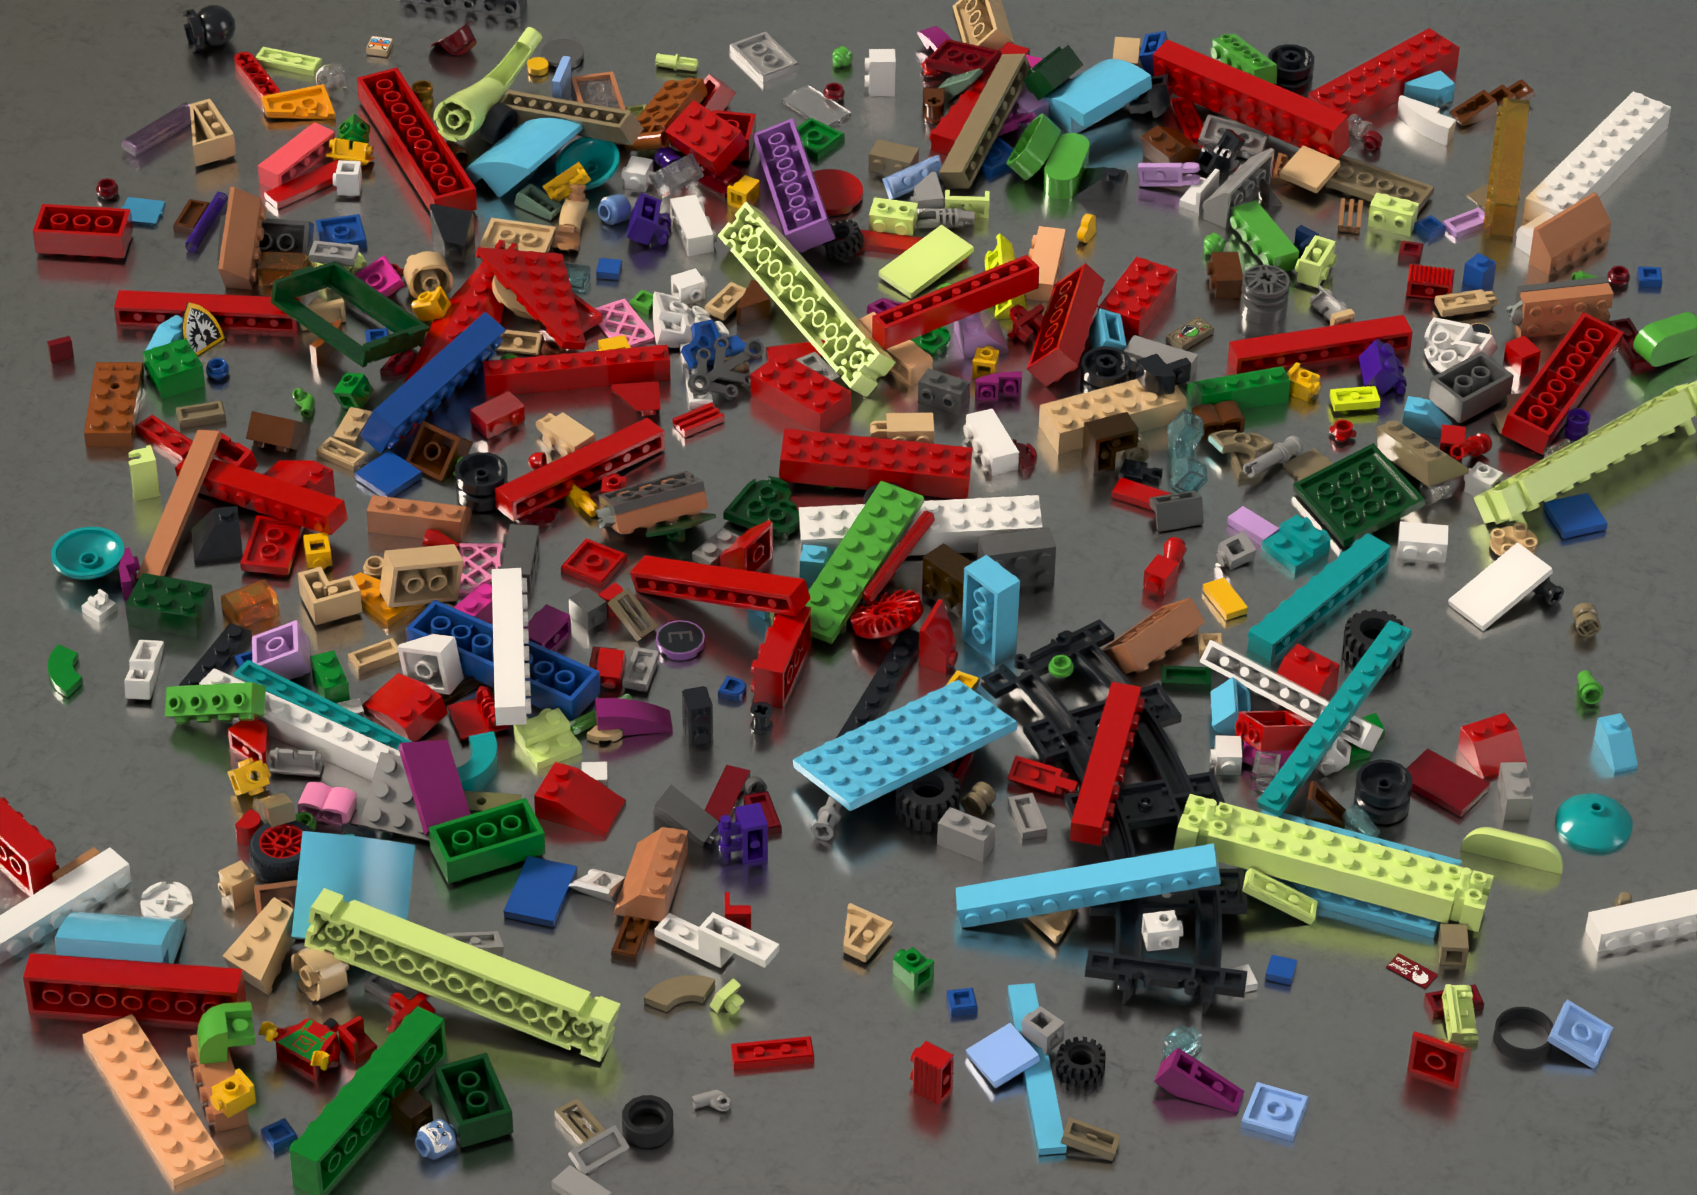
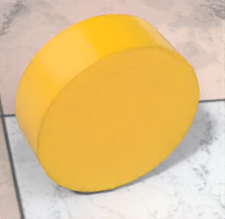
M534 57L527 62V71L531 75L542 76L549 70L548 61L545 58Z

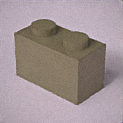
M877 139L869 153L868 171L890 176L918 163L919 148Z

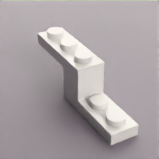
M713 912L700 927L669 913L655 928V937L719 968L734 953L765 968L780 951V944Z

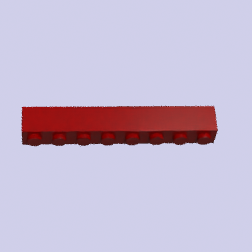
M1009 42L1002 49H999V51H1002V54L1030 55L1029 48ZM996 65L981 80L976 79L968 87L967 91L960 95L957 103L951 106L948 114L941 118L938 126L931 130L929 135L931 151L948 156Z
M1025 255L873 315L872 338L885 350L1039 288V266L1028 255Z
M119 290L114 305L116 325L158 327L175 315L183 318L187 302L200 305L208 310L217 320L221 330L298 333L300 325L299 322L270 303L271 297Z
M1398 315L1229 341L1228 360L1234 373L1241 374L1281 366L1284 369L1292 368L1296 362L1300 363V366L1358 358L1375 339L1390 344L1395 352L1411 349L1413 331L1405 316Z
M667 345L483 361L486 397H497L508 391L513 395L606 387L612 386V384L671 381L670 356Z
M645 418L495 488L496 508L512 521L517 520L570 495L574 484L582 489L601 480L602 476H609L665 450V430L649 418Z
M185 459L175 467L177 478ZM212 459L199 491L203 495L328 535H332L348 520L345 502L342 499L216 459Z
M647 555L630 571L636 592L796 616L811 599L805 579Z
M1111 682L1071 820L1070 841L1100 846L1103 836H1108L1110 821L1107 820L1108 818H1113L1115 803H1113V800H1118L1120 785H1118V782L1123 783L1125 775L1123 764L1128 765L1130 757L1128 747H1133L1135 739L1133 729L1138 730L1140 715L1137 714L1138 712L1142 713L1145 698L1141 697V687Z

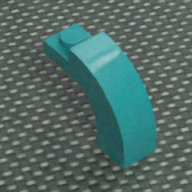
M494 731L469 736L471 758L464 765L457 767L463 791L481 792L495 778L498 770V752Z

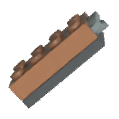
M1606 277L1522 285L1517 288L1515 305L1508 306L1506 311L1520 337L1524 335L1528 338L1565 334L1570 331L1583 312L1609 324L1610 313L1608 308L1612 307L1614 293Z
M684 471L600 494L601 509L596 510V514L599 517V528L610 526L620 534H629L639 527L649 528L657 525V522L664 520L666 522L678 520L679 516L682 515L692 516L700 514L701 510L708 508L704 482L698 477L694 478V475L689 471Z

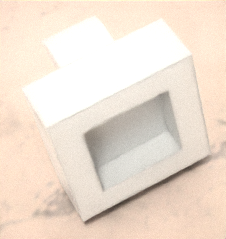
M100 589L98 594L94 597L90 596L88 601L81 605L82 612L99 623L117 611V604L108 598L107 593Z

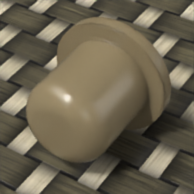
M1621 892L1616 897L1614 906L1632 903V895L1629 892Z

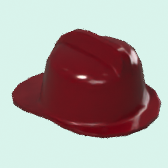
M468 22L453 34L431 44L428 48L440 44L450 54H465L477 44V40L469 27L473 22Z

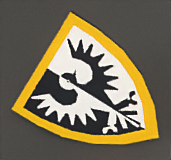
M187 302L182 320V339H187L198 356L225 339L217 320L208 310L200 305Z

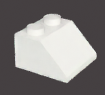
M432 634L399 644L397 647L403 675L425 683L437 693L450 695L464 679L456 640L453 636Z

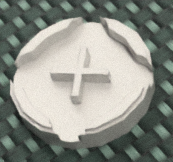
M166 881L156 883L143 892L140 902L141 912L144 917L184 920L190 915L193 908L192 893L185 885L179 882H173V884H166Z

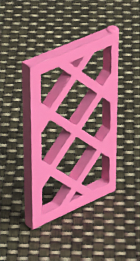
M625 298L595 308L598 312L607 314L603 322L597 325L608 338L625 335L620 333L622 329L634 331L632 336L625 335L630 347H637L655 341L654 334ZM623 306L626 312L615 310V308ZM612 315L623 317L621 322L610 320ZM628 318L634 319L637 325L627 324L626 321ZM608 325L618 328L614 333L610 332L606 326ZM638 332H644L646 334V337L643 338L636 336Z
M460 543L459 553L464 560L463 567L468 565L474 570L466 575L462 573L459 596L469 595L482 582H492V575L486 572L485 569L491 565H494L496 569H498V566H501L500 553L503 548L502 543ZM464 550H473L475 552L469 557L463 555ZM497 550V555L492 558L486 552ZM479 556L487 560L480 566L472 562ZM478 573L485 577L479 583L471 579ZM467 582L472 588L461 589V584Z

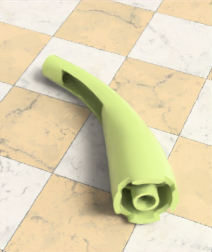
M527 27L515 45L488 75L438 104L434 111V120H436L439 128L438 132L445 139L456 142L468 138L480 129L489 110L502 99L525 67L532 53L543 39L542 35L537 30Z

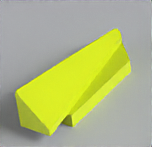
M1000 233L996 237L997 246L993 252L988 251L984 257L985 271L1016 259L1012 243ZM1024 294L996 305L995 317L997 319H1011L1009 316L1010 309L1017 304L1027 310Z

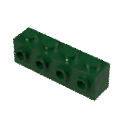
M1069 45L1063 49L1059 46L1027 71L1029 76L1023 81L1026 83L1028 91L1033 93L1039 101L1080 69L1083 63Z

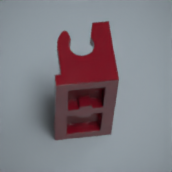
M697 162L695 167L701 168V170L693 175L694 181L721 197L727 198V187L729 185L733 186L742 178V170L730 164L718 176Z

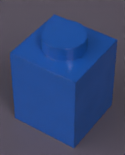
M1477 253L1465 263L1462 284L1472 290L1482 289L1485 291L1494 283L1496 262Z

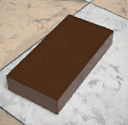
M189 199L173 225L174 232L191 235L210 203Z

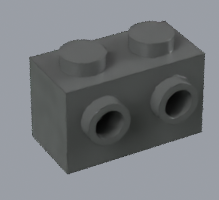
M928 368L918 381V403L961 416L970 403V381Z

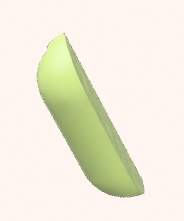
M1481 827L1471 831L1461 844L1462 851L1562 875L1563 860L1560 852L1553 844L1542 839L1491 827Z

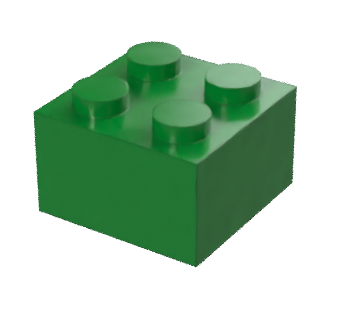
M186 338L142 351L145 374L161 399L205 386L203 364Z

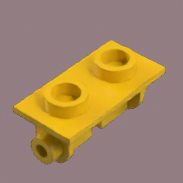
M340 138L330 139L329 147L332 148V151L326 154V157H332L334 161L337 159L340 161H360L361 166L367 165L375 159L374 156H369L373 154V146H370L369 143L354 141L353 148L351 149L350 140Z
M577 162L542 187L551 200L554 199L559 202L572 191L570 184L585 185L591 179L580 162Z

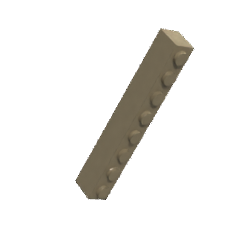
M1002 54L996 64L992 75L988 79L985 88L939 171L940 177L947 189L970 188L1025 84L1023 80L1029 76L1027 71L1031 69V66L1025 54Z
M507 90L499 101L516 110L515 124L517 125L538 118L564 119L583 126V129L576 134L578 136L633 145L644 129L632 111L513 90Z

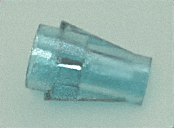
M1354 804L1342 816L1345 826L1355 832L1368 835L1369 837H1377L1380 833V830L1375 826L1362 806L1359 807L1357 804Z

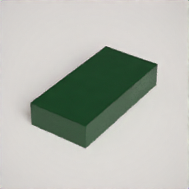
M1161 665V687L1164 690L1211 692V668Z

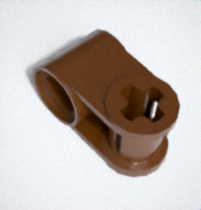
M923 88L924 121L929 124H938L943 117L945 88Z

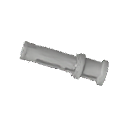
M1289 436L1285 442L1274 444L1271 451L1245 463L1243 471L1245 474H1248V477H1254L1276 463H1285L1290 457L1300 455L1303 452V444L1297 436Z
M830 795L826 805L819 809L818 820L813 823L811 828L813 835L821 840H829L833 837L835 832L834 826L839 823L841 818L839 811L842 805Z

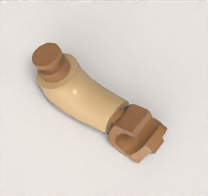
M570 184L572 191L569 193V197L565 198L562 206L559 228L555 234L552 248L564 252L579 250L581 242L580 229L589 205V200L585 198L586 194L583 192L586 190V185Z

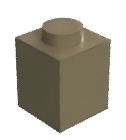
M1440 924L1438 938L1440 965L1466 966L1469 950L1467 925Z

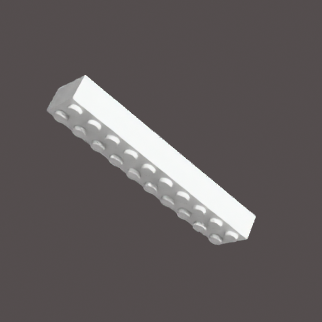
M1633 91L1526 197L1523 219L1530 222L1547 211L1557 215L1593 192L1600 197L1668 128L1671 107Z
M1039 495L924 501L897 545L920 515L927 510L934 514L935 521L908 556L927 555L943 543L957 553L978 552V537L1042 529ZM865 504L799 507L801 553L803 544L828 547L834 552Z

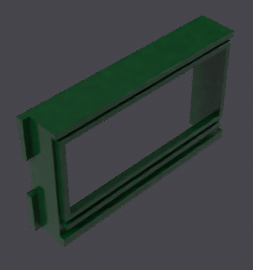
M335 261L315 268L309 266L293 271L290 276L273 282L270 303L362 368L372 361L376 362L418 346L423 347L425 334L430 331L428 325ZM329 287L392 331L393 334L364 343L362 346L295 298Z

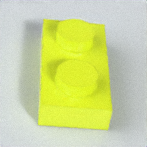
M1376 386L1330 389L1329 397L1334 411L1380 408L1381 400Z

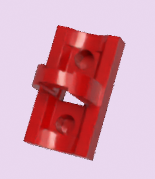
M1040 303L1028 312L1019 304L1013 306L1009 314L1014 322L1012 324L1013 330L1007 336L1011 340L1018 337L1024 343L1031 340L1035 331L1030 327L1033 326L1039 332L1044 317L1042 313L1045 307Z
M420 992L409 1001L401 993H393L389 997V1006L396 1014L391 1018L392 1024L387 1028V1031L389 1033L395 1032L402 1024L404 1017L407 1014H411L417 1006L434 1014L435 1008L427 1001L429 995Z

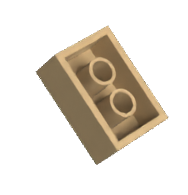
M455 544L386 550L384 552L379 591L388 608L429 604L433 600L439 602L458 601L464 560Z

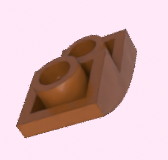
M338 319L331 323L342 331V321ZM319 338L310 344L311 362L318 366L327 360L337 349Z

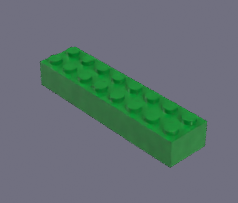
M417 1006L411 1014H407L404 1017L402 1024L395 1032H391L388 1035L386 1042L372 1053L369 1061L356 1071L352 1080L347 1085L342 1086L335 1099L325 1105L315 1121H311L301 1137L294 1140L290 1145L289 1154L294 1186L312 1195H324L391 1119L390 1100L411 1086L416 1090L435 1069L434 1067H437L445 1058L447 1048L444 1018Z

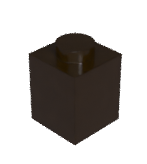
M412 1086L390 1100L391 1118L412 1137L417 1134L422 1126L433 1121L432 1104Z

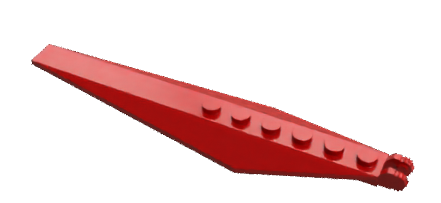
M499 240L495 245V249H505V241ZM512 243L508 249L518 250L519 246L516 243ZM485 261L481 263L449 299L451 305L444 318L433 320L430 331L425 337L424 345L420 348L405 382L483 313H488L501 325L505 305L503 303L500 304L493 293L492 281L495 275L487 269L488 265Z

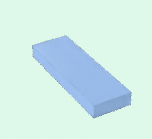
M935 155L883 178L882 180L889 199H895L913 191L914 187L931 172L936 171L937 177L940 179L939 171L943 166L940 156Z

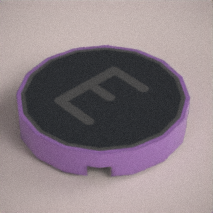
M677 620L663 625L657 631L656 646L661 654L663 652L667 655V658L672 660L691 659L697 656V652L704 649L705 634L702 628L695 623Z

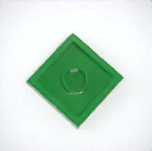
M809 118L797 127L807 156L816 160L821 159L845 140L844 133L813 118Z

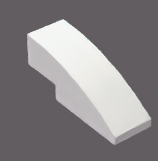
M1400 95L1397 115L1408 126L1435 142L1445 146L1450 143L1454 138L1456 119L1439 114L1440 108Z
M138 641L129 660L130 670L124 680L125 698L150 700L160 669L164 641Z

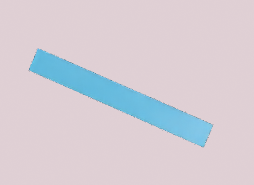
M1034 983L1008 985V996L1014 1027L1021 1035L1024 1017L1039 1007ZM1024 1037L1040 1057L1038 1063L1023 1071L1039 1155L1066 1153L1067 1146L1060 1143L1064 1131L1049 1055L1042 1053V1048Z

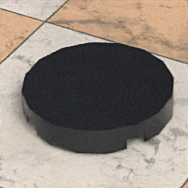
M344 823L341 828L342 834H353L358 837L392 841L393 833L387 830H378L353 823Z

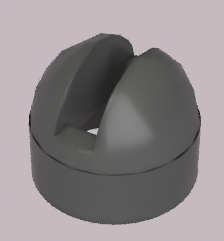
M752 776L746 780L745 790L748 795L765 792L767 785L760 777Z

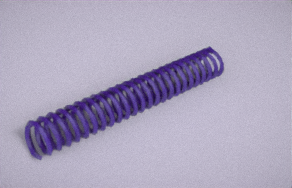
M217 191L185 242V248L189 252H196L195 250H197L228 200V196L225 193Z

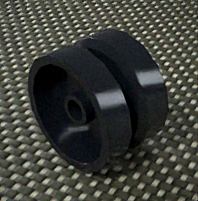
M1294 44L1279 45L1269 52L1268 58L1277 64V84L1275 85L1298 95L1308 92L1312 87L1315 57L1312 52L1305 47Z
M1098 347L1086 352L1081 360L1080 391L1082 394L1130 381L1132 361L1128 354L1113 347Z
M477 452L460 459L455 470L457 499L460 504L473 508V511L497 509L495 488L508 483V467L504 459L489 452Z
M1383 759L1369 761L1361 766L1357 772L1354 794V807L1357 813L1365 820L1376 824H1390L1403 819L1409 811L1412 791V776L1409 770L1400 763Z

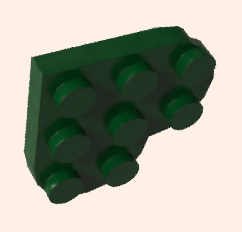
M768 476V480L756 482V479L750 481L723 512V519L749 529L768 520L773 522V537L778 540L787 539L789 534L798 529L800 525L799 511L797 510V505L791 501V491L788 488V483L772 476Z

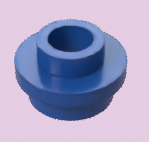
M213 358L209 360L206 366V374L215 379H220L229 373V365L222 358Z

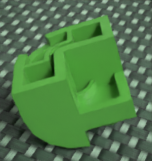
M250 1001L222 1003L211 1007L202 1015L197 1030V1048L200 1064L227 1062L228 1047L255 1045L252 1005Z

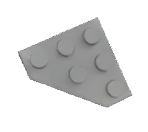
M380 752L359 825L369 826L378 830L383 829L392 832L394 835L430 842L429 836L424 835L401 756Z

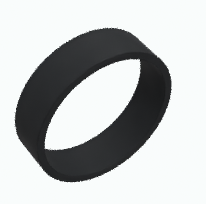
M1513 1007L1499 1015L1495 1023L1494 1043L1502 1054L1516 1061L1532 1062L1542 1059L1550 1052L1553 1044L1548 1041L1537 1048L1523 1049L1509 1044L1499 1033V1028L1509 1021L1528 1020L1540 1025L1549 1036L1554 1025L1544 1013L1530 1007Z

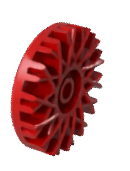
M902 589L895 590L891 596L886 591L883 595L879 594L880 601H865V606L858 605V608L854 610L855 612L851 614L850 621L854 632L858 636L866 639L883 638L896 635L914 625L921 618L924 607L919 594H915L913 590H907L905 593Z

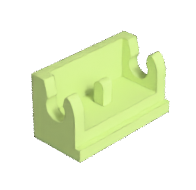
M945 190V208L974 211L975 218H989L990 191H985V197L950 196V190Z
M151 445L129 452V458L141 457L129 461L134 501L160 496L156 459Z
M1446 984L1442 994L1447 1037L1449 1041L1458 1044H1478L1479 1042L1472 989L1469 985Z

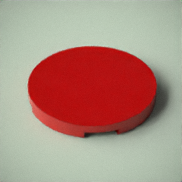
M822 169L813 172L828 216L849 213L853 211V207L862 202L863 185L856 176L837 169Z

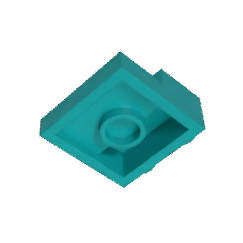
M1296 514L1280 524L1279 532L1262 541L1261 549L1295 574L1329 554L1331 539L1327 531L1316 529L1308 517L1302 518Z

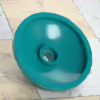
M589 137L578 138L568 144L559 154L556 162V173L559 175L577 162H580L591 181L585 184L586 190L596 188L607 182L617 171L620 163L619 150L616 144L611 141Z
M82 527L65 533L54 543L51 550V559L54 567L61 574L74 579L91 580L103 577L115 570L120 565L125 548L120 536L109 529Z
M1584 793L1568 798L1559 806L1555 817V825L1561 837L1572 846L1590 852H1607L1621 847L1629 840L1633 828L1632 817L1621 803L1611 797L1596 793Z

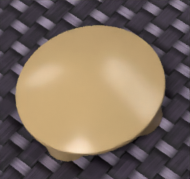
M1518 522L1513 526L1493 529L1491 532L1490 547L1499 556H1502L1517 542L1531 553H1534L1538 548L1536 535L1528 530V526L1525 523Z

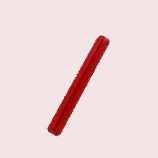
M924 511L863 590L862 598L864 600L872 602L935 521L932 512Z

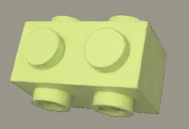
M1376 192L1369 207L1367 226L1410 237L1414 230V224L1417 222L1419 203Z
M874 197L869 213V231L913 236L918 220V203Z
M1316 235L1313 237L1296 263L1295 272H1298L1297 282L1318 288L1322 280L1327 279L1329 269L1334 267L1337 261V255L1335 254L1336 241Z

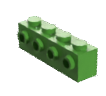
M1235 33L1223 34L1218 38L1212 39L1211 56L1213 59L1272 84H1277V64Z
M1257 200L1234 206L1232 217L1230 218L1231 226L1240 234L1242 240L1250 246L1253 253L1260 258L1263 265L1276 266L1285 272L1294 270L1299 258V250Z
M254 682L166 687L165 717L175 719L177 724H190V720H196L198 723H211V719H217L220 722H232L233 718H239L242 721H254V717L264 716L266 686Z

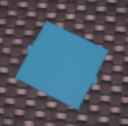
M127 197L124 206L121 208L131 209L133 225L156 227L160 217H163L166 203L160 200Z

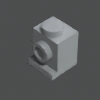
M1242 531L1220 542L1216 556L1221 566L1226 565L1229 570H1232L1248 561H1254L1256 548L1245 531Z
M1042 1006L1024 1017L1022 1021V1035L1042 1048V1053L1045 1055L1064 1041L1065 1022Z

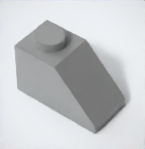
M936 171L928 174L914 187V196L910 197V202L918 203V209L944 208V196Z

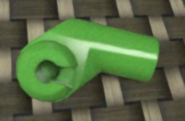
M302 388L295 389L292 397L302 407L301 415L304 418L312 417L315 405L314 397Z

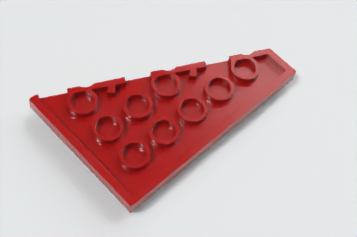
M477 247L476 257H481L488 265L487 269L496 276V279L506 290L511 289L517 296L516 300L525 307L526 311L535 321L540 320L546 327V332L555 339V342L562 349L584 350L586 342L563 254Z

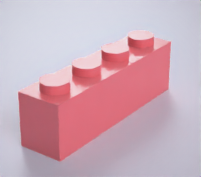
M315 122L258 165L259 183L273 189L302 176L324 159L327 153L332 151V148L329 147L330 139L335 138V131Z

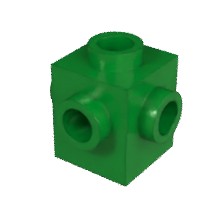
M353 114L339 126L338 138L350 140L351 149L353 148L354 141L369 143L371 126L356 114Z
M346 372L333 391V394L342 409H349L350 407L362 409L374 390L365 374Z

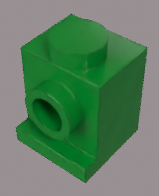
M914 947L907 951L900 949L893 959V974L912 991H916L934 979V960L931 958L927 959Z

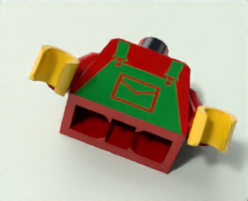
M307 1018L299 1024L286 1028H277L272 1022H262L258 1034L264 1035L267 1042L275 1041L277 1059L316 1081L321 1078L327 1068H336L339 1065L341 1048L336 1033L340 1025L333 1018H328L322 1025Z

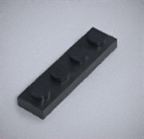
M230 623L181 681L179 686L199 685L214 668L224 672L235 659L234 656L238 655L251 640L252 631Z

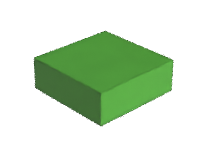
M641 290L630 301V306L634 310L650 315L653 312L654 294Z

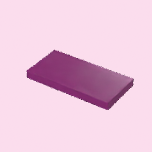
M448 740L400 743L398 749L424 835L429 836V827L471 815Z

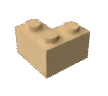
M322 567L298 573L300 596L315 625L362 612L360 589L352 575L329 582Z

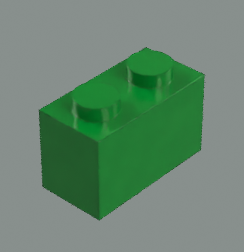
M335 651L310 656L312 678L320 696L334 703L350 700L349 683Z

